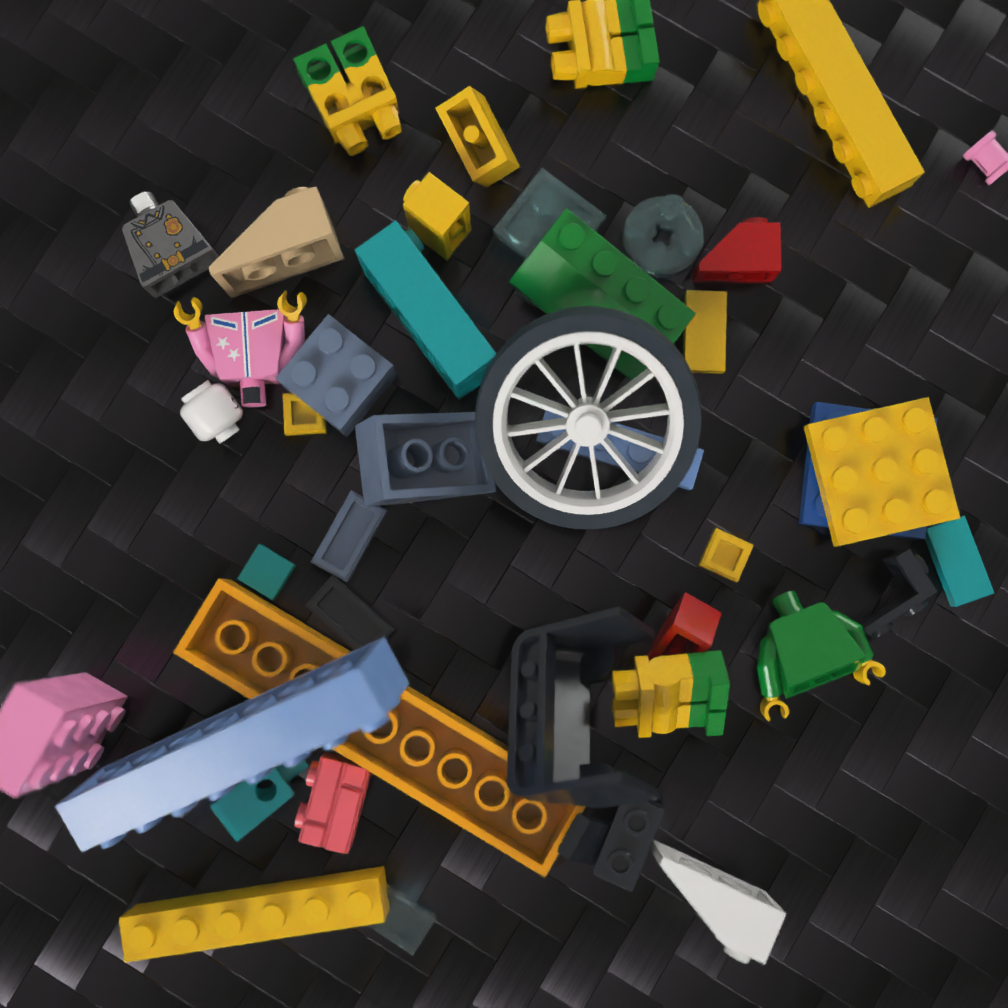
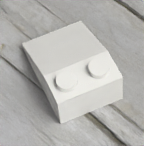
M653 839L650 850L655 859L714 932L715 938L722 942L725 946L724 951L744 963H749L750 958L765 964L786 916L782 908L766 891Z

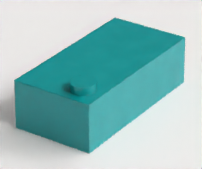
M395 220L356 248V255L365 276L456 398L461 400L481 385L485 372L495 357L496 352L420 253L424 250V246L411 228L404 231Z

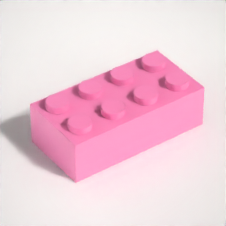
M86 672L15 684L0 710V789L16 798L31 791L40 790L51 783H57L71 775L74 776L86 769H91L104 751V747L100 744L107 732L114 731L123 719L125 709L122 706L128 696Z

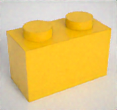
M468 86L435 108L473 182L487 188L520 167L484 95Z
M429 172L421 182L416 180L407 189L403 197V207L408 228L414 231L420 241L447 261L471 231L470 205L467 200Z

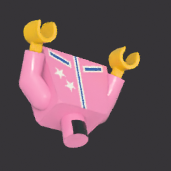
M285 290L278 299L277 310L205 315V322L199 319L203 309L202 303L199 299L193 297L191 303L195 309V314L189 315L183 312L181 303L178 301L174 309V315L180 323L188 325L186 332L193 350L211 376L219 378L228 387L240 386L242 407L266 406L265 384L279 383L275 378L305 343L304 317L300 315V312L307 303V297L303 292H300L297 296L298 307H293L287 302V291Z

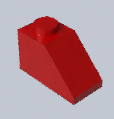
M760 217L744 220L743 223H739L699 262L692 274V282H772L782 271L780 223H768L767 219Z
M685 592L667 616L646 656L648 655L649 661L660 656L706 652L712 645L722 612Z

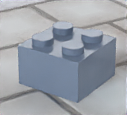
M328 314L275 379L348 437L355 428V425L362 420L398 374L392 363Z

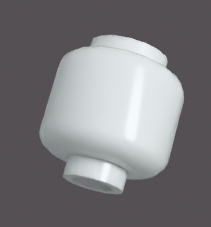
M208 380L181 398L184 405L180 410V415L200 441H209L215 437L220 444L240 430L235 423L242 417L243 410L224 384L216 383L212 385Z

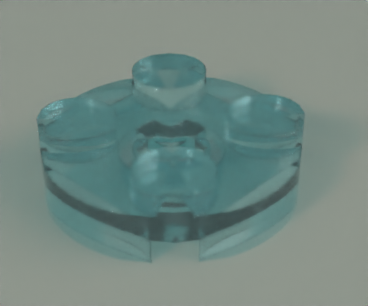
M670 194L666 197H652L639 203L628 216L622 238L623 251L626 257L650 275H657L656 278H672L685 272L695 261L704 244L703 226L695 210L686 204L680 196ZM662 228L664 231L668 230L672 234L669 239V246H665L663 242L655 243L652 238L657 234L656 229Z

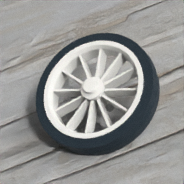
M582 306L562 309L546 314L524 326L503 345L491 361L482 379L477 396L475 415L477 441L482 459L492 479L500 490L522 510L538 519L561 527L589 530L618 526L635 520L656 508L673 493L684 479L693 462L700 439L701 403L699 391L691 369L680 351L666 336L646 321L632 314L606 307ZM593 343L614 347L594 396L586 394L579 344ZM574 345L581 389V397L576 400L544 361L543 356L565 346ZM621 350L639 359L648 367L605 401L599 402ZM536 363L572 408L515 386L528 368ZM654 376L659 381L667 403L609 411ZM510 398H516L564 418L508 425ZM668 414L667 428L662 442L611 423ZM566 429L526 461H523L511 438V436ZM607 434L657 453L651 462L637 474L608 439ZM570 439L574 442L556 485L548 482L531 470ZM601 443L628 475L630 480L620 485L600 490L594 446ZM580 446L589 447L595 491H576L563 488Z

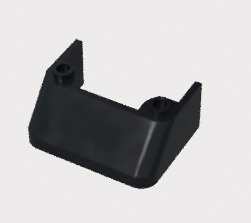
M619 606L532 628L518 636L513 644L511 656L507 784L513 794L529 801L593 808L660 799L658 789L622 771L617 772L612 766L604 762L590 763V685L606 681L612 676V671H616L619 662V647L655 639V630Z

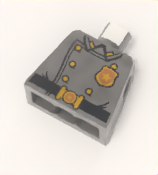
M151 192L139 193L130 200V205L137 218L124 224L122 231L142 287L154 298L208 270V267L219 257L173 200H168L158 205Z

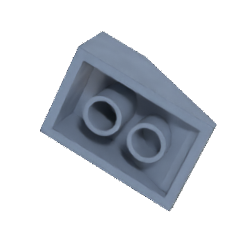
M476 412L373 415L355 425L364 507L405 504L496 492L495 482L489 474L480 453L475 423Z

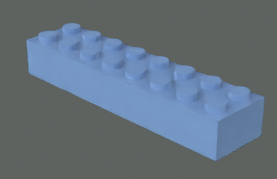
M383 637L100 768L55 807L81 852L98 844L101 845L102 849L108 848L123 839L127 832L132 829L142 833L152 828L162 820V816L168 813H172L173 817L183 815L198 804V800L208 796L210 801L217 800L233 790L236 783L246 780L248 785L253 784L270 774L272 767L284 763L286 768L292 767L306 759L310 755V751L322 746L325 751L330 750L349 738L348 734L362 728L364 733H368L381 727L389 720L387 715L390 710L400 704L399 697L409 685V682L388 642Z

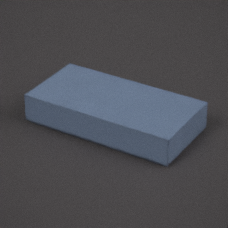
M350 491L311 563L349 582L388 510L381 506L364 507V498Z

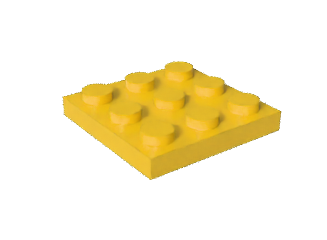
M929 397L804 426L834 547L960 519Z

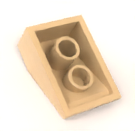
M298 187L288 191L285 197L275 200L208 268L211 276L233 298L344 259L317 187Z

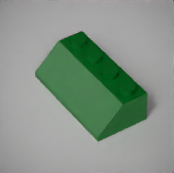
M567 208L555 219L508 281V284L546 314L582 306L617 309L646 321L659 330L673 344L696 314ZM584 343L606 362L609 361L614 347ZM621 350L614 366L616 370L630 381L648 368L639 359Z

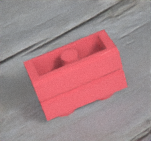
M325 752L320 757L319 762L313 760L306 779V785L312 787L309 802H301L294 827L301 829L298 841L338 853L348 854L353 846L371 772L345 756L331 752Z

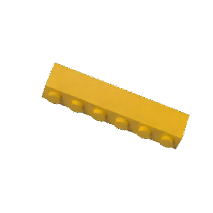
M759 0L757 6L760 20L764 26L771 29L777 40V49L781 58L789 62L795 73V81L799 91L803 95H807L814 108L817 124L822 129H826L833 142V151L837 160L845 164L852 177V186L855 193L865 200L869 208L911 187L925 172L830 0Z
M384 866L140 903L133 906L119 918L124 963L384 923L390 910Z

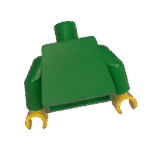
M795 591L785 592L773 599L772 602L780 618L769 623L767 635L760 641L757 663L761 694L764 696L760 703V711L767 721L770 722L769 709L773 705H780L782 717L784 719L788 717L789 708L779 697L782 693L787 699L853 673L857 681L870 685V681L867 678V671L870 667L874 675L881 678L885 675V667L872 660L874 653L867 636H865L863 627L859 623L837 610H831L824 602L804 609Z

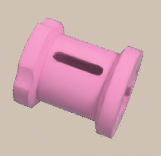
M993 130L963 155L966 160L972 159L987 176L985 182L988 185L992 184L1008 170V153L995 140L997 134Z

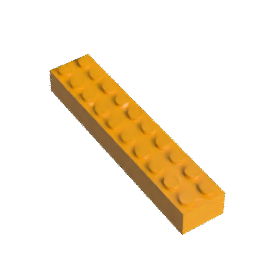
M218 578L173 653L251 699L342 657L351 651L233 580ZM409 686L406 687L399 697L400 704L388 713L389 720L384 725L368 733H364L362 728L349 733V738L342 744L332 748L543 877H546L559 854L557 852L558 847L575 816L578 813H582L585 809L584 806L529 801L513 794L507 784L508 745Z

